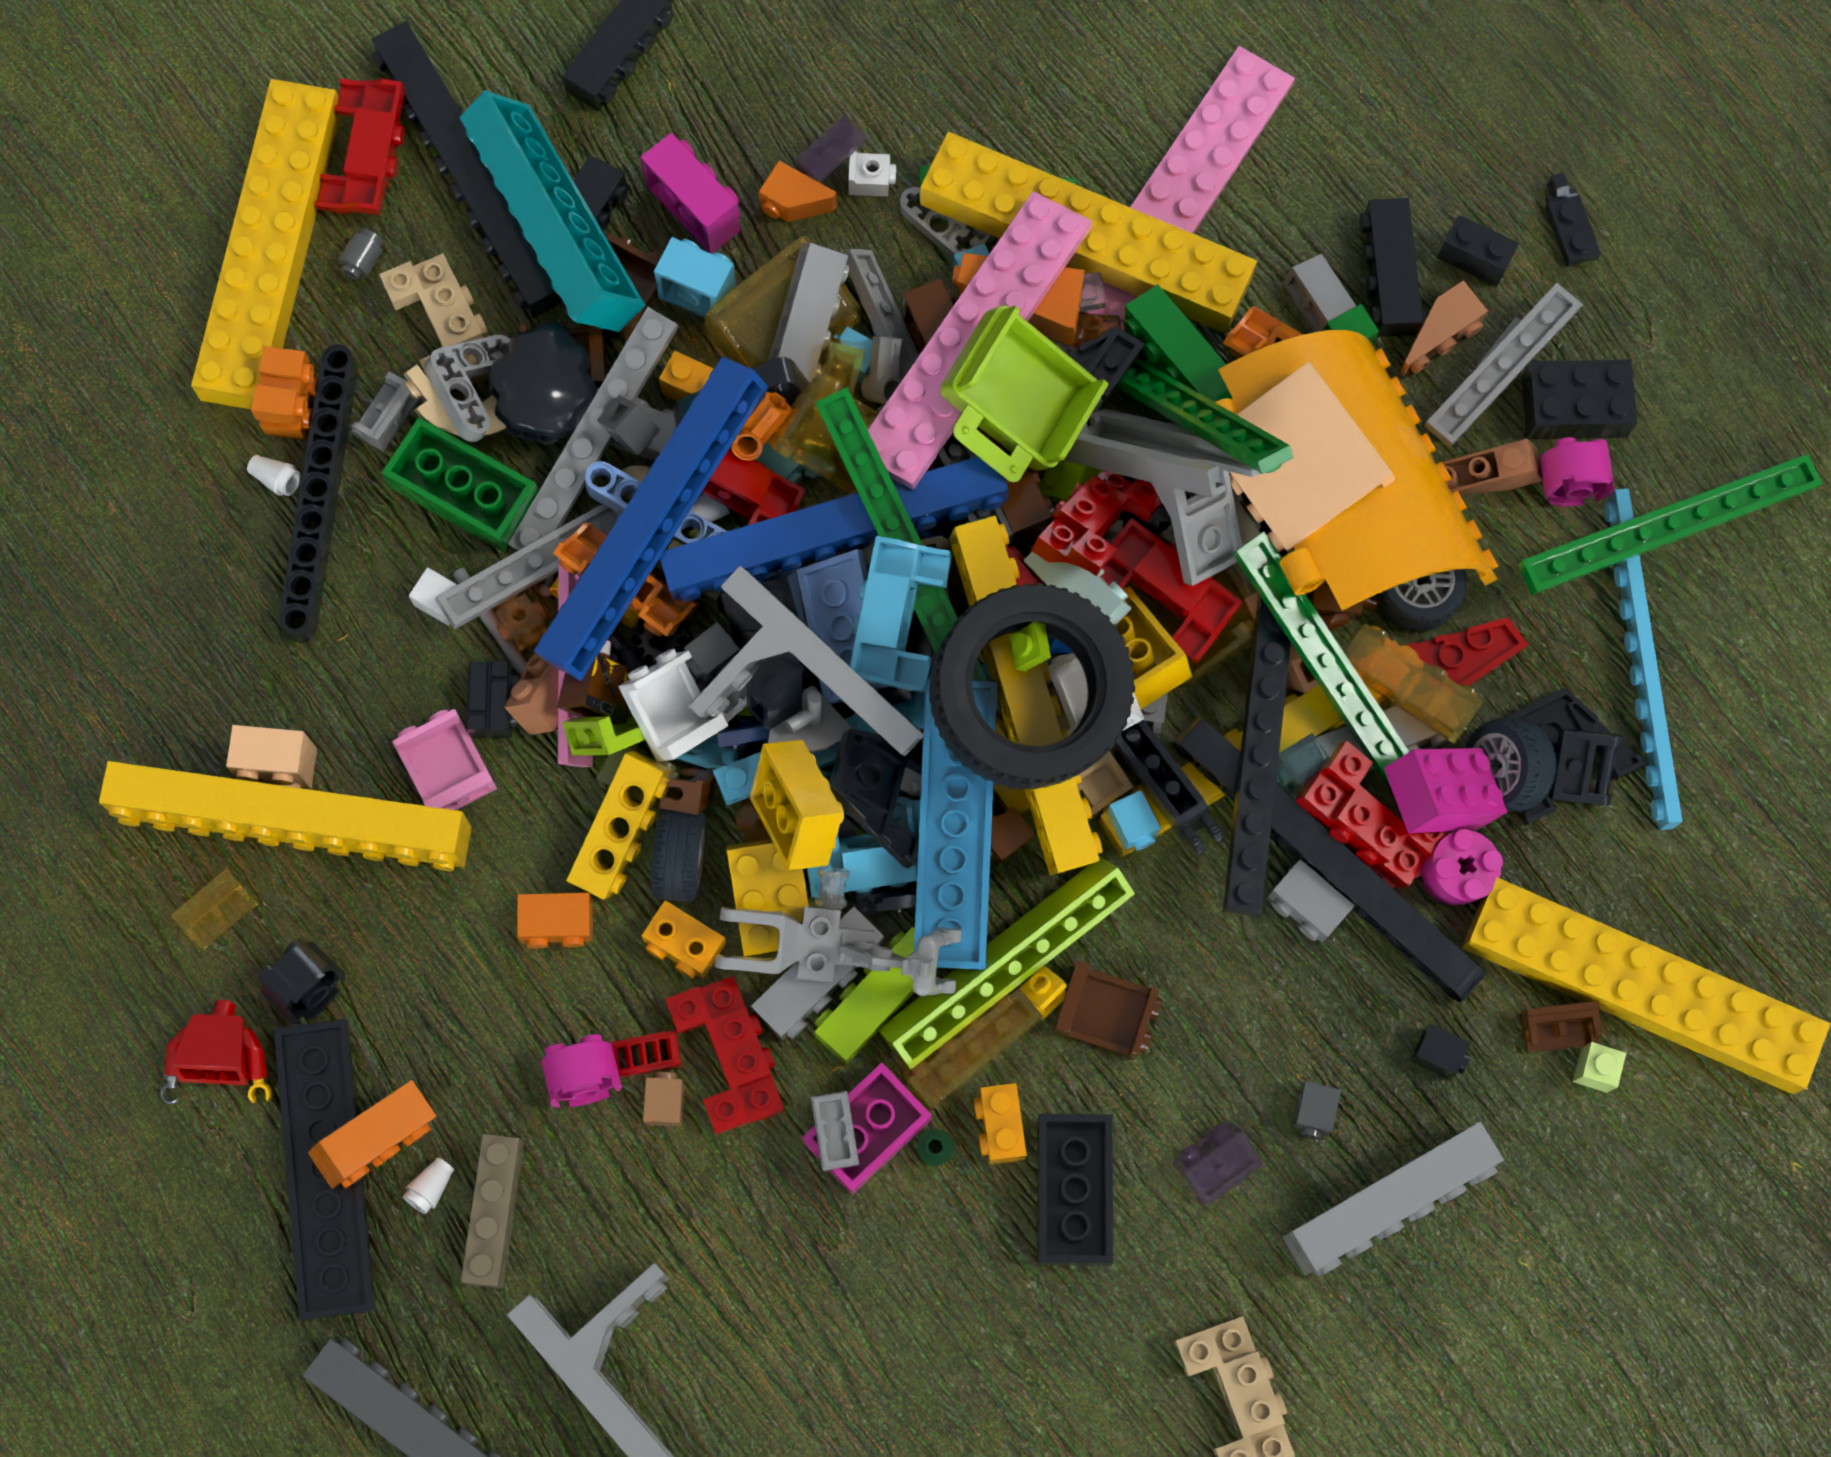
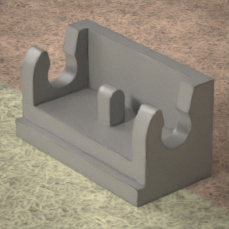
M1322 254L1292 267L1282 282V285L1313 332L1324 331L1328 321L1356 307Z
M388 372L385 376V384L360 421H355L351 426V433L382 452L386 450L421 398L419 397L415 400L403 384L406 380L391 372Z

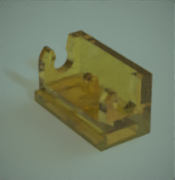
M225 869L170 916L186 935L204 951L257 906L258 902L237 878Z

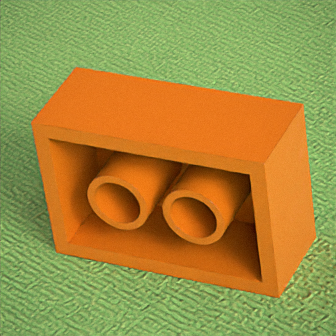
M411 1080L319 1141L308 1154L332 1189L341 1183L346 1189L370 1172L367 1165L373 1163L377 1168L401 1150L398 1144L403 1142L408 1147L429 1132L431 1127L428 1123L437 1116L413 1080Z

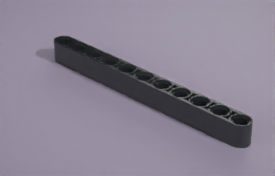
M1195 717L1172 744L1189 763L1235 803L1240 751L1209 723L1200 717ZM1276 784L1270 835L1298 861L1301 859L1355 906L1352 909L1447 995L1463 1003L1485 977L1483 970L1345 845L1335 840L1325 827Z

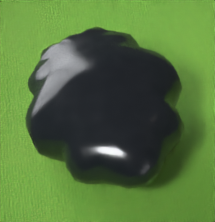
M547 322L530 331L519 332L510 338L508 354L492 362L488 378V388L497 400L495 415L504 423L509 435L523 438L529 442L551 445L559 438L566 437L574 432L578 424L579 414L586 411L597 393V386L587 373L590 365V355L583 346L574 340L566 327L557 322Z

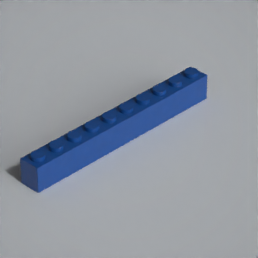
M722 356L717 366L712 370L705 385L692 401L689 410L680 424L674 429L671 438L660 455L655 459L653 466L642 483L635 490L632 499L623 513L617 518L614 527L603 544L598 548L591 563L580 576L575 588L566 602L560 607L550 627L542 635L534 652L551 666L582 681L768 389L767 384L753 369Z
M979 457L925 472L914 490L896 481L893 482L917 531L933 528L936 526V522L950 518L951 521L964 519L970 515V512L983 508L985 511L997 509L1005 501L1009 500L1005 478ZM855 493L665 550L660 560L673 600L688 602L701 596L700 593L713 589L716 592L724 591L721 588L722 584L739 566L743 567L759 581L766 578L769 572L782 569V571H792L801 567L803 562L812 559L824 561L834 557L836 552L842 550L864 549L869 546V542L875 541L878 534L859 494Z

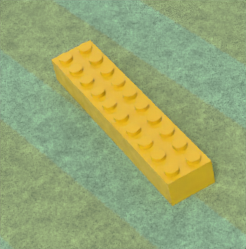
M275 79L270 80L191 384L200 401L251 409L255 386L259 384V367L264 346L283 348L318 210L315 206V201H318L322 182L320 179L321 173L327 174L341 115L336 114L334 111L339 98L337 91L334 89Z
M947 133L920 187L921 206L1001 238L1034 191L1092 221L1091 230L1066 267L1085 270V275L1137 297L1159 285L1187 318L1227 334L1253 278L1257 260L956 134Z
M996 516L954 527L949 541L969 607L992 592L995 593L999 589H1006L1016 585V579L1020 577L1014 557L1008 558L1005 545L1009 544V537L1004 523L998 524ZM1015 632L1001 635L982 648L991 681L998 682L997 701L1001 707L1000 712L1009 740L1027 746H1045L1068 738L1066 729L1060 730L1057 716L1061 715L1058 699L1055 694H1049L1046 684L1047 681L1051 680L1046 661L1026 672L1016 670L1009 636ZM1080 774L1065 782L1046 788L1024 789L1050 876L1100 861L1098 854L1103 852L1097 832L1091 833L1087 820L1092 818L1089 802L1086 797L1081 799L1077 787L1078 784L1082 783Z
M111 761L107 762L99 803L109 811V815L118 818V823L127 826L138 827L140 822L153 823V828L162 831L173 832L175 827L188 828V833L198 836H209L210 832L223 833V838L233 841H244L245 837L258 838V843L268 846H279L280 842L293 843V848L303 851H314V847L328 848V853L338 856H349V852L363 853V858L373 861H384V857L398 858V863L408 866H419V861L433 863V868L443 871H454V866L465 867L472 826L464 813L457 810Z
M1496 877L1493 890L1481 898L1461 947L1466 951L1584 1003L1598 1001L1599 1009L1790 1094L1807 1089L1831 1024Z

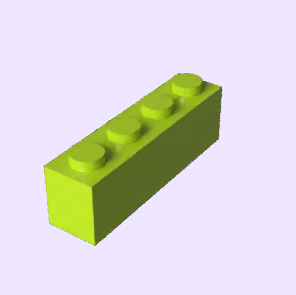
M912 927L906 934L900 931L891 940L888 947L892 949L893 953L908 957L914 952L915 929ZM866 967L863 972L867 976L857 986L854 982L851 983L839 997L843 1002L834 1011L828 1008L815 1022V1025L818 1027L814 1031L815 1037L846 1066L878 1033V1029L887 1023L915 993L913 990V979L909 974L902 975V968L890 967V971H875Z

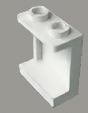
M670 649L655 658L657 664L650 668L644 665L627 674L629 680L618 686L657 762L676 759L728 726L722 713L717 718L710 716L707 719L699 717L689 707L701 694L685 663L686 660L692 657L689 650L676 653L675 649Z
M1073 652L1054 658L1051 661V665L1048 666L1050 679L1054 683L1071 728L1067 730L1068 736L1077 728L1084 715L1088 694L1083 668ZM1134 692L1131 715L1127 718V725L1123 730L1144 719Z

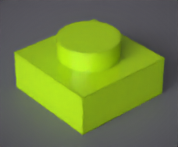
M1033 622L1009 636L1016 670L1026 672L1051 658L1045 624Z

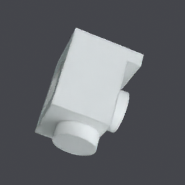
M850 150L849 195L888 197L889 184H896V164H890V154L857 153V150Z

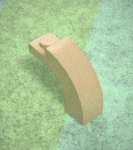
M416 364L403 374L407 379L403 384L415 400L421 397L424 401L413 411L420 418L448 434L460 437L430 380ZM492 394L482 401L491 421L490 427L484 436L506 428L504 423L495 415L497 400Z

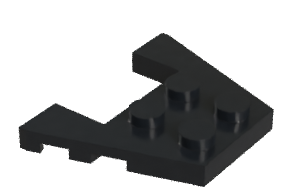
M1566 687L1504 718L1523 719L1538 725L1550 738L1549 741L1552 742L1555 754L1560 728L1611 733L1597 720L1599 717ZM1623 739L1621 740V746L1616 748L1612 771L1616 780L1647 764L1643 757L1638 753L1634 754L1623 744ZM1596 745V749L1599 750L1600 754L1602 745ZM1547 794L1546 798L1538 805L1521 811L1523 822L1527 826L1553 813L1556 808Z
M850 728L842 735L829 780L830 789L837 802L841 803L843 809L903 867L908 869L916 863L919 835L892 821V816L905 768L907 767L922 775L923 747L917 743L904 756L880 734Z

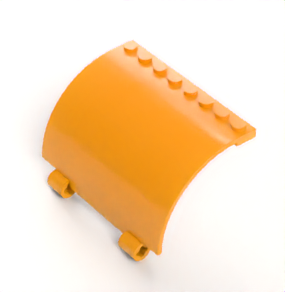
M1327 330L1304 334L1274 343L1218 369L1233 399H1221L1215 403L1237 415L1310 361L1396 479L1385 488L1381 484L1293 547L1295 551L1280 560L1279 564L1295 595L1309 593L1318 588L1324 581H1327L1343 611L1392 587L1439 572L1456 569H1476L1485 586L1498 580L1493 569L1499 566L1490 549L1485 551L1481 549L1477 540L1483 538L1473 519L1469 522L1466 521L1462 511L1467 509V506L1458 490L1453 493L1450 491L1446 482L1452 478L1442 461L1438 464L1435 463L1431 453L1435 452L1436 448L1427 433L1420 435L1416 424L1420 423L1421 420L1412 404L1405 407L1401 396L1406 394L1397 376L1389 377L1386 368L1391 366L1382 348L1375 351L1370 341L1357 332Z

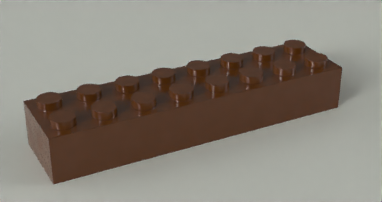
M941 278L903 293L902 319L919 355L957 302L950 287L945 289ZM979 426L977 427V430L981 434H983L986 438H988L991 442H993L996 446L1003 450L1007 455L1011 456L1012 453L1003 447L999 442H997ZM1027 467L1019 481L1009 482L1005 479L1009 500L1005 501L1001 506L1013 532L1012 546L1018 551L1035 544L1038 536L1052 523L1051 515L1054 511L1047 495L1042 497L1037 486L1040 484L1037 471Z

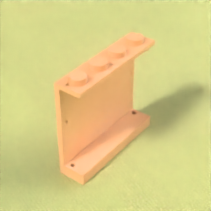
M1310 361L1237 414L1289 444L1293 454L1292 459L1283 463L1278 470L1271 473L1250 477L1230 472L1233 490L1238 496L1243 492L1252 502L1246 506L1258 524L1263 520L1266 521L1272 530L1267 536L1278 551L1285 548L1288 553L1293 552V547L1381 484L1385 488L1396 480L1391 470Z

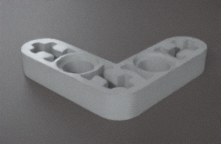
M920 187L908 188L901 195L900 211L904 218L952 259L955 254L967 250L965 248L961 251L957 250L958 242L966 243L971 238V231L975 237L970 241L969 249L984 243L987 247L996 238L933 210L929 211L930 209L921 206V209L917 206L910 209L909 200L916 202L918 199L920 200ZM923 211L927 214L924 220H922ZM936 218H942L947 221L949 226L943 232H936L930 227L931 221Z
M493 335L438 348L432 352L425 363V372L460 437L467 441L477 442L481 440L491 423L489 415L469 378L490 373L492 362L503 356L501 352L505 355L508 354L510 339L506 336ZM470 353L478 359L479 364H469L464 359L463 354ZM450 389L461 391L465 396V401L454 399L450 394Z

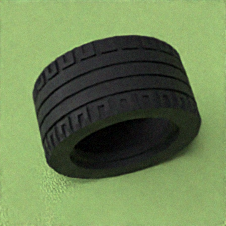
M1024 583L1023 586L1016 584L1010 588H1002L995 593L988 594L985 598L976 601L974 605L970 606L957 619L936 653L930 674L929 703H931V714L934 717L935 727L939 730L940 738L944 740L946 748L953 752V756L965 768L968 767L972 770L973 774L983 777L982 779L986 781L990 780L996 785H1004L1008 788H1046L1081 774L1102 759L1114 746L1127 725V718L1131 715V706L1134 702L1135 672L1132 671L1131 666L1134 664L1129 657V647H1125L1123 635L1119 634L1117 625L1112 624L1111 618L1102 613L1098 605L1095 607L1091 604V600L1080 597V594L1077 592H1068L1067 588H1057L1056 585L1052 584L1043 586V583H1037L1036 585ZM1033 622L1045 624L1047 635L1056 638L1074 653L1083 668L1088 690L1085 712L1077 728L1068 738L1045 746L1018 744L995 732L981 716L976 706L972 689L973 669L981 649L995 638L1010 632L1019 631Z

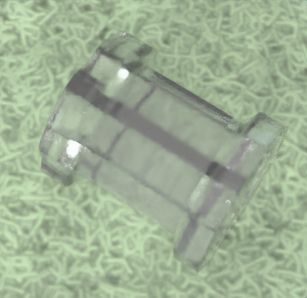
M819 867L817 874L820 876L819 897L815 898V905L836 909L847 907L844 891L845 879L849 877L850 871L840 867Z

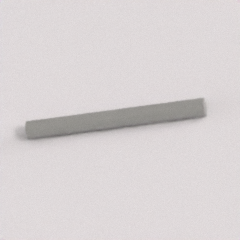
M460 568L453 573V577L458 584L470 578L465 568ZM492 609L481 614L480 618L516 672L520 673L521 678L526 670L527 662Z

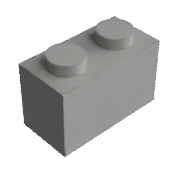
M1301 859L1268 896L1273 901L1271 903L1272 907L1279 914L1286 918L1290 915L1300 924L1298 928L1307 938L1312 941L1318 939L1321 943L1327 939L1355 906Z

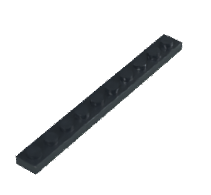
M1259 593L1223 903L1224 912L1251 917L1262 915L1291 648L1290 640Z

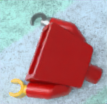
M217 1000L214 1003L212 1015H193L188 1025L183 1027L168 1042L163 1075L167 1083L160 1089V1097L165 1103L175 1104L179 1101V1098L172 1100L166 1095V1089L176 1088L177 1081L248 1085L250 1079L253 1080V1086L248 1091L249 1100L252 1103H256L255 1091L258 1087L265 1090L266 1101L271 1100L273 1090L270 1085L264 1083V1078L267 1077L264 1050L254 1030L247 1028L242 1017L234 1016L236 1005L233 1002Z

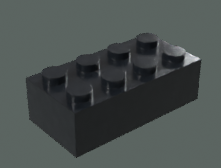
M1039 1114L1037 1117V1265L1111 1266L1113 1264L1112 1115Z

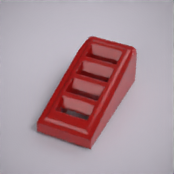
M676 1030L609 1042L613 1047L620 1078L682 1069L678 1033ZM667 1042L669 1060L662 1061L660 1043ZM646 1045H653L654 1063L648 1064ZM633 1047L639 1048L641 1063L639 1066H634ZM620 1049L625 1050L627 1068L624 1069L619 1067L617 1050Z

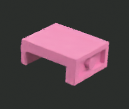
M455 709L449 712L448 710H441L433 714L426 724L418 728L416 726L408 727L399 732L398 738L392 741L425 806L457 810L497 789Z

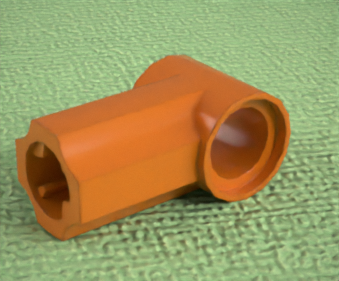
M766 392L732 443V451L738 458L751 461L761 455L764 444L791 412V407L787 404L785 398L776 392ZM744 437H751V438H753L754 440H748V439H745Z

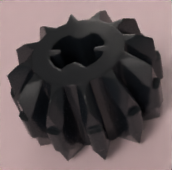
M640 623L638 629L641 634L632 635V643L637 646L631 650L636 657H640L639 661L643 666L650 665L652 667L657 664L655 658L670 649H675L676 653L683 652L685 645L690 639L688 634L681 633L683 630L682 624H680L674 634L669 636L662 634L659 637L646 629L643 623ZM663 640L665 649L657 650V641Z

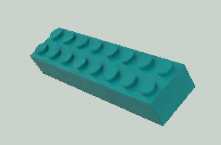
M484 90L459 118L467 130V137L475 144L479 151L481 162L492 174L495 187L503 194L509 204L508 209L510 213L518 220L523 229L522 234L535 250L538 263L547 271L552 280L551 285L553 289L561 296L567 307L566 312L569 317L579 324L583 323L600 329L620 332L646 305L530 105Z

